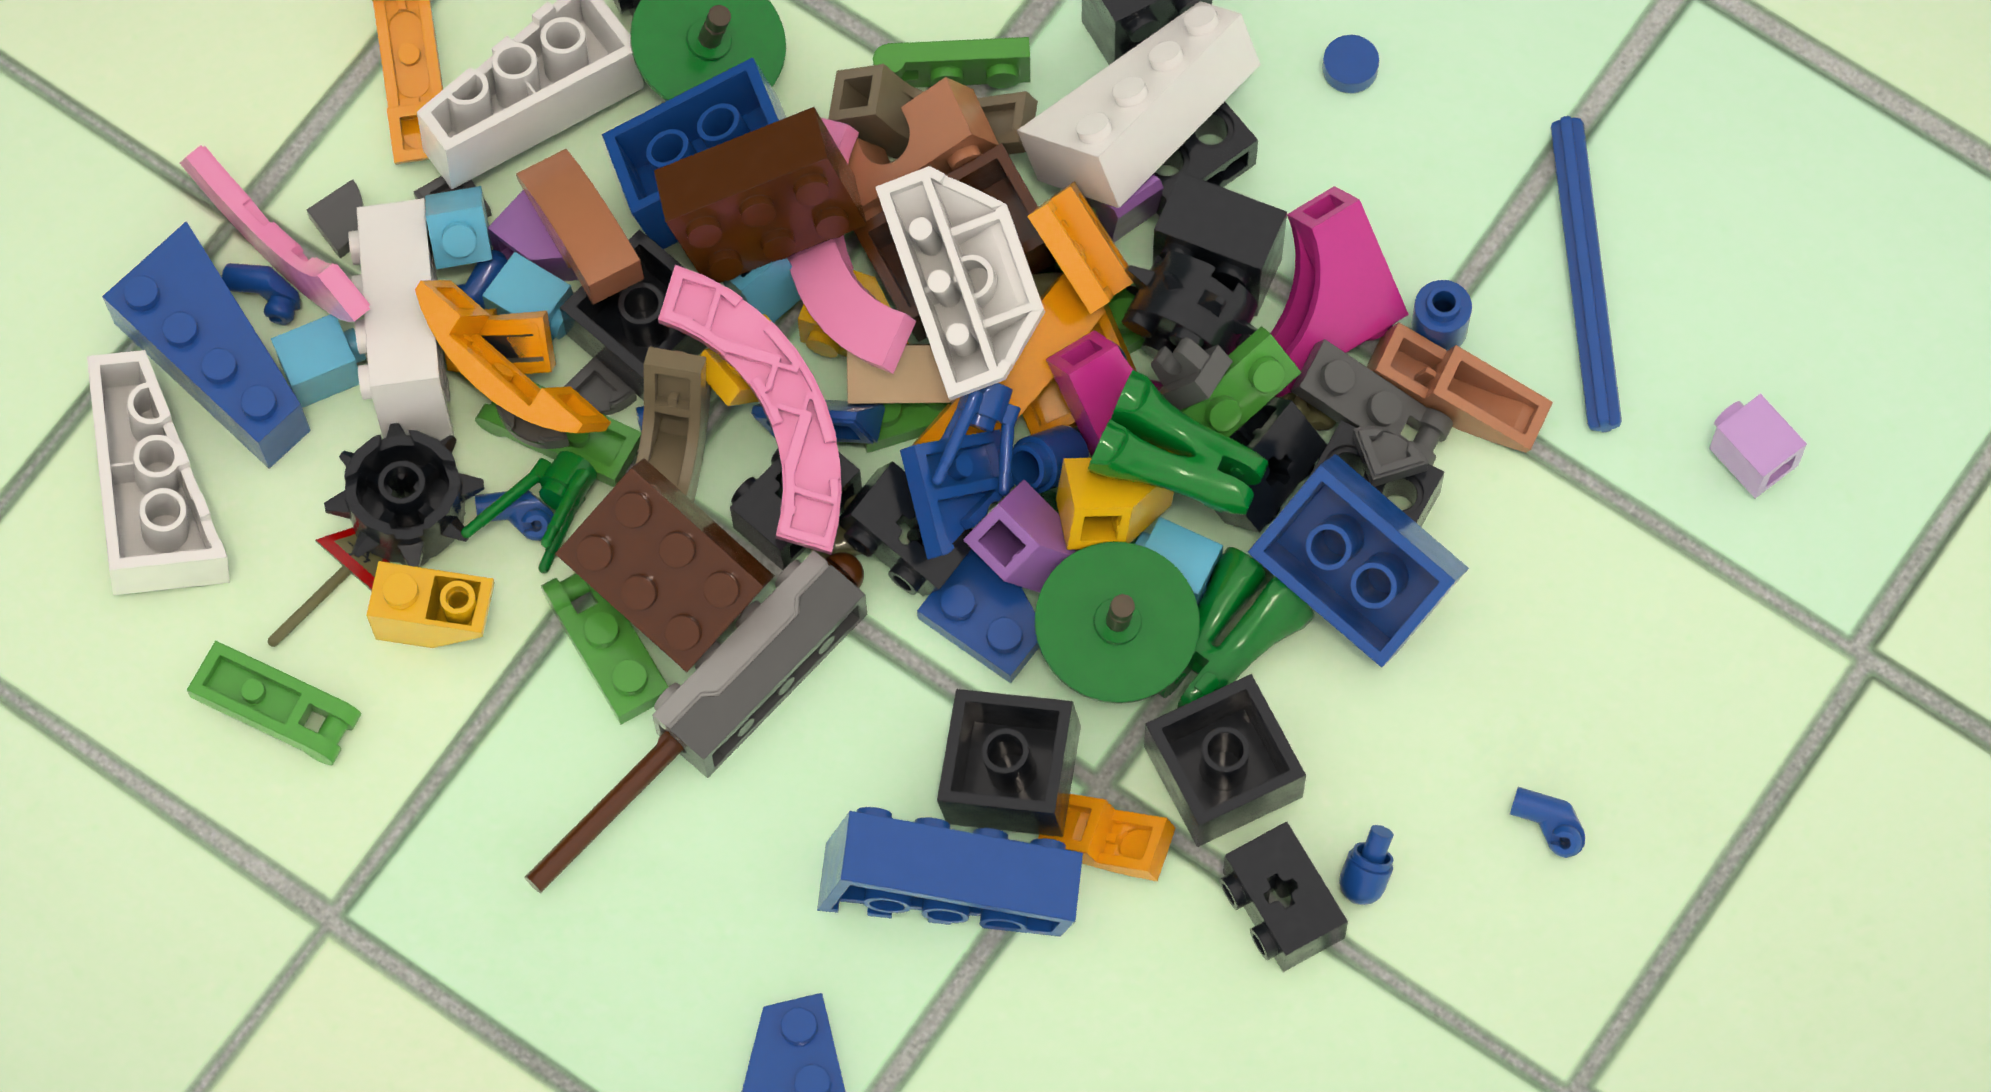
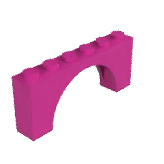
M1333 186L1287 214L1295 244V272L1284 311L1270 334L1300 371L1315 343L1325 339L1347 353L1365 341L1375 340L1384 336L1394 323L1409 315L1360 199ZM1095 330L1046 359L1075 423L1087 444L1091 457H1093L1106 425L1111 420L1122 390L1132 370H1134L1124 358L1118 345ZM1297 377L1275 397H1283L1287 393H1291L1290 390ZM1151 380L1155 387L1160 391V389L1163 386L1161 382Z

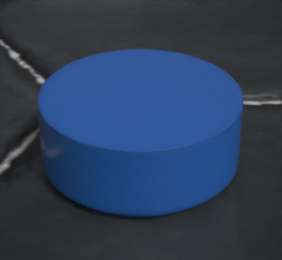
M1343 35L1334 39L1327 46L1324 52L1322 69L1326 81L1334 89L1344 93H1358L1369 88L1375 81L1379 68V54L1376 47L1368 39L1358 35Z

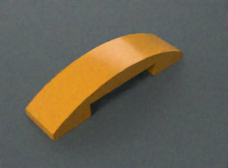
M372 0L388 104L387 115L394 163L396 165L429 160L422 147L417 111L443 90L430 0Z
M1061 273L1040 297L1045 314L1006 380L999 382L1013 389L1009 404L1021 408L1018 418L1054 377L1046 359L1090 333L1106 312L1101 307L1090 314L1064 273ZM960 397L956 398L951 404L948 403L912 445L940 440L956 411ZM996 422L994 430H1001L1002 424ZM969 426L966 435L987 431Z
M421 280L415 292L423 315L437 342L461 374L491 401L515 416L544 428L568 433L604 432L607 430L611 421L571 386L539 388L486 341L479 332L489 319L490 314L451 280Z

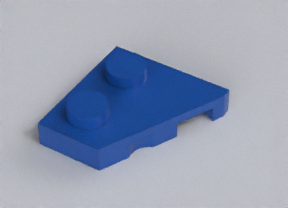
M1000 429L994 430L993 433L982 432L965 435L952 466L949 468L941 485L933 484L932 477L949 439L916 444L900 450L927 560L949 554L955 548L952 543L965 530L975 527L987 515L990 504L998 502L1004 497L998 492ZM1012 473L1010 478V490L1014 487Z
M973 549L969 551L943 586L931 593L917 610V617L920 621L1010 684L1039 649L1035 633V611L1022 587L1003 581Z
M822 993L763 1006L742 1092H846Z

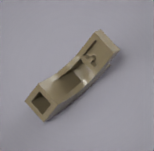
M885 64L836 71L828 119L850 125L859 132L857 138L884 148L887 156L898 159L905 151L910 136L909 125L901 107L924 91L903 81ZM1027 91L978 98L998 144H1003L1008 155L1025 153L1026 151L1017 130L1036 117L1038 101Z
M649 347L644 361V412L636 464L645 458L694 502L704 455L711 387L706 382V357L688 354L683 351Z

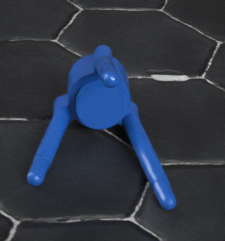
M996 383L960 397L956 411L940 439L949 440L932 477L933 484L941 485L969 426L993 433L997 422L1002 424L998 492L1001 496L1009 494L1014 427L1021 409L1009 404L1013 389Z

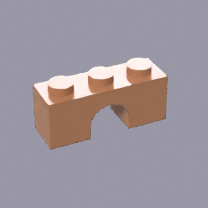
M945 77L903 105L901 109L908 122L910 131L909 142L903 154L893 162H890L884 148L859 138L856 139L848 165L855 177L866 221L883 212L876 186L928 166L947 175L999 145L972 88Z

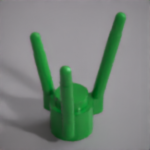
M560 451L552 463L544 458H539L529 474L478 514L474 520L461 530V535L464 538H470L534 485L539 483L542 487L539 491L540 498L549 507L556 510L541 539V545L546 549L538 569L541 573H547L554 561L555 553L563 543L575 514L586 499V493L597 479V472L587 460L569 451Z

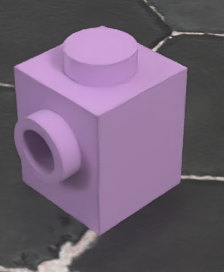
M1760 393L1745 406L1741 401L1733 403L1717 417L1714 422L1716 430L1709 449L1756 499L1799 466L1807 443Z

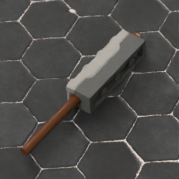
M815 551L802 563L799 560L791 562L775 582L776 589L762 603L757 600L744 609L735 623L737 629L722 644L716 641L695 664L696 671L682 685L677 682L673 683L660 695L654 705L656 711L652 714L656 733L659 735L657 744L524 876L525 880L537 892L541 893L679 754L706 778H709L868 615L866 595L859 589L864 580V569L861 562L852 554L845 552L834 553L824 559Z

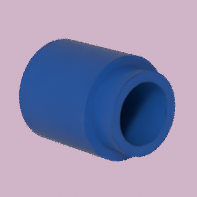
M1436 280L1426 284L1418 292L1415 299L1411 330L1447 351L1455 345L1460 347L1466 339L1472 312V302L1468 292L1459 284L1449 280Z
M1059 425L1017 441L1013 447L1012 458L1014 484L1017 486L1024 479L1037 493L1058 487L1064 458H1089V450L1082 435L1072 427Z

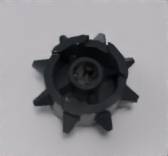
M1167 251L1164 258H1161L1159 255L1156 257L1150 270L1132 265L1126 267L1125 272L1135 284L1126 287V290L1135 297L1128 307L1122 323L1129 330L1145 339L1141 349L1153 358L1164 346L1173 353L1180 340L1185 337L1192 339L1203 350L1219 345L1229 355L1257 330V328L1250 324L1259 308L1257 301L1239 282L1234 292H1232L1218 280L1211 277L1216 267L1190 255Z
M393 423L389 426L386 438L382 439L380 434L368 440L355 453L345 450L341 452L339 458L346 466L344 475L345 490L324 502L326 513L351 520L357 536L352 550V554L355 557L359 558L370 551L372 554L391 562L420 567L427 563L431 557L437 556L453 543L455 539L464 542L469 539L461 535L466 514L465 501L485 489L484 480L458 473L452 454L457 441L454 436L449 435L439 441L417 430H409L410 435H406L399 423Z

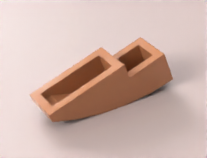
M567 149L516 173L520 185L568 268L573 269L593 305L644 279L641 261L588 176Z
M1400 322L1388 329L1385 335L1380 338L1367 365V368L1425 407L1438 410L1447 415L1453 421V428L1525 453L1531 450L1553 403L1459 346L1455 345L1447 351Z

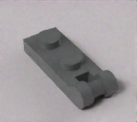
M1324 339L1315 343L1301 370L1302 373L1298 375L1290 391L1337 423H1340L1342 420L1356 428L1364 426L1384 428L1383 431L1396 434L1408 442L1409 440L1400 434L1405 424L1418 431L1413 443L1420 448L1428 464L1433 466L1436 460V455L1433 451L1439 441L1442 442L1447 439L1453 427V421L1444 413L1425 407Z

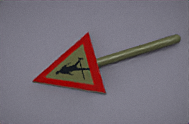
M353 527L316 539V543L336 559L342 567L268 638V644L271 647L277 646L350 574H353L372 591L378 561L388 563L390 561L376 556L370 551L359 558L355 557L352 554V550L357 536Z

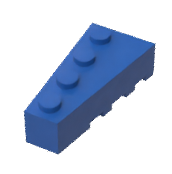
M187 221L102 296L114 324L138 347L145 350L154 362L267 468L270 469L311 431L300 402Z
M861 807L856 812L849 811L826 842L817 911L838 913L840 902L864 904L868 907L867 916L892 919V913H904L914 909L922 910L921 914L928 919V923L946 925L967 922L969 915L980 916L979 925L984 929L1061 937L1076 920L1083 853L1066 850V845L1063 842L1053 839L1040 838L1026 843L1010 840L1006 832L998 829L978 828L971 833L950 829V823L937 818L924 817L916 819L915 822L894 819L891 812L882 808Z

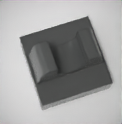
M1185 337L1180 340L1173 353L1166 346L1162 347L1151 362V367L1163 385L1160 393L1172 405L1182 410L1209 399L1233 361L1219 345L1203 350L1192 339Z

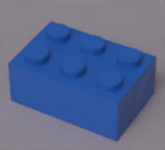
M752 57L603 133L602 137L631 214L645 234L662 249H665L677 243L678 240L665 222L654 170L784 119L786 115L778 96Z
M1336 454L1319 465L1247 552L1381 668L1398 653L1469 569V567Z

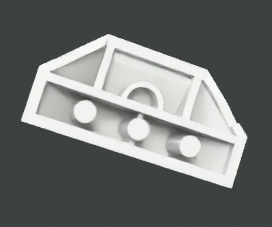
M930 166L876 186L880 203L950 401L1006 380L1045 314L1044 306L1007 204L967 184L950 178Z

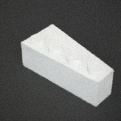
M557 0L554 4L547 1L532 14V22L512 39L509 36L503 38L492 48V56L477 69L469 67L417 111L424 153L449 187L454 189L643 89L644 80L634 62L630 45V34L603 0Z
M1201 1L1196 3L1017 130L1038 181L1061 189L1075 181L1084 197L1120 208L1261 65L1242 14Z
M425 199L357 207L358 230L349 231L348 237L353 265L361 264V274L353 275L351 280L370 304V310L364 314V319L355 321L359 354H367L368 361L366 365H358V378L362 399H373L383 439L386 438L389 426L393 423H399L406 435H410L409 430H417L439 441L449 435L454 436V428L446 403L451 400L443 351L427 324L415 292V288L421 280H437V271L426 221Z
M146 351L87 356L107 554L113 595L230 583L227 554L221 539L217 535L211 520L210 511L191 470L190 461L183 443L180 442Z

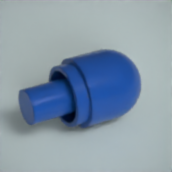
M1381 825L1371 826L1366 842L1355 844L1354 848L1348 852L1340 873L1339 885L1343 895L1354 904H1372L1380 899L1385 892L1393 872V857L1388 852L1394 834L1387 827Z

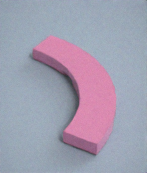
M821 118L848 164L859 132L848 124ZM844 235L788 257L787 259L792 265L790 272L798 294L809 314L821 329L851 354L871 366L893 374L916 320L906 313L884 305L862 286L853 273L854 268L847 252Z
M200 145L180 162L181 166L244 238L284 278L312 302L334 317L346 322H355L370 310L368 301L338 264L326 263L317 257H312L308 260L303 253L302 247L275 222H269L252 199L228 174L206 146Z
M675 265L658 318L659 324L681 331L706 345L731 365L751 388L762 405L772 427L782 467L783 494L781 514L775 535L776 539L832 555L839 526L842 493L841 467L834 426L825 399L813 374L797 349L782 331L756 308L744 301L743 297L702 274Z

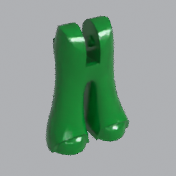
M1132 370L1113 411L1111 420H1109L1099 440L1088 471L1109 478L1164 488L1203 503L1204 506L1221 513L1246 515L1254 498V492L1248 485H1256L1261 482L1269 461L1249 447L1192 419L1172 405L1147 376Z
M1227 547L1215 565L1205 593L1198 604L1200 631L1192 659L1180 677L1158 694L1163 698L1170 696L1191 670L1198 675L1184 691L1177 708L1235 682L1270 647L1304 629L1315 617L1313 610L1277 577L1273 576L1253 605L1219 646H1214L1233 617L1267 583L1266 571L1260 563L1237 548Z

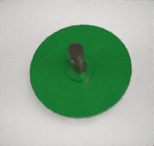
M640 0L631 23L630 45L638 71L650 88L666 101L752 57L771 87H773L784 65L786 55L785 32L781 19L769 0Z
M1099 543L1071 554L1049 575L1041 589L1036 604V639L1048 667L1070 689L1100 702L1132 703L1150 698L1162 692L1173 684L1185 671L1195 652L1199 638V609L1193 590L1186 578L1164 556L1149 548L1133 543Z

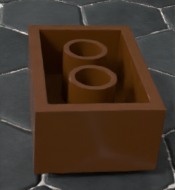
M815 107L654 170L665 222L698 273L718 283L735 279L739 275L777 260L786 259L792 254L830 239L839 238L848 232L867 225L854 174Z
M1002 143L946 175L1007 204L1032 275L1039 274L1057 263L1027 217L1038 208V205ZM883 211L867 220L866 226L858 228L854 232L897 310L906 313L916 320L912 333L920 342L927 338Z
M645 458L630 468L555 553L556 556L686 673L775 576Z

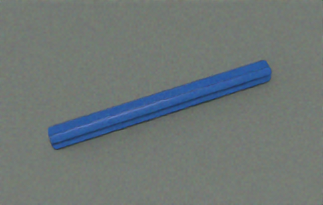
M1563 116L1560 120L1552 122L1550 129L1587 425L1591 431H1601L1603 433L1620 427L1622 422L1585 127L1580 118Z

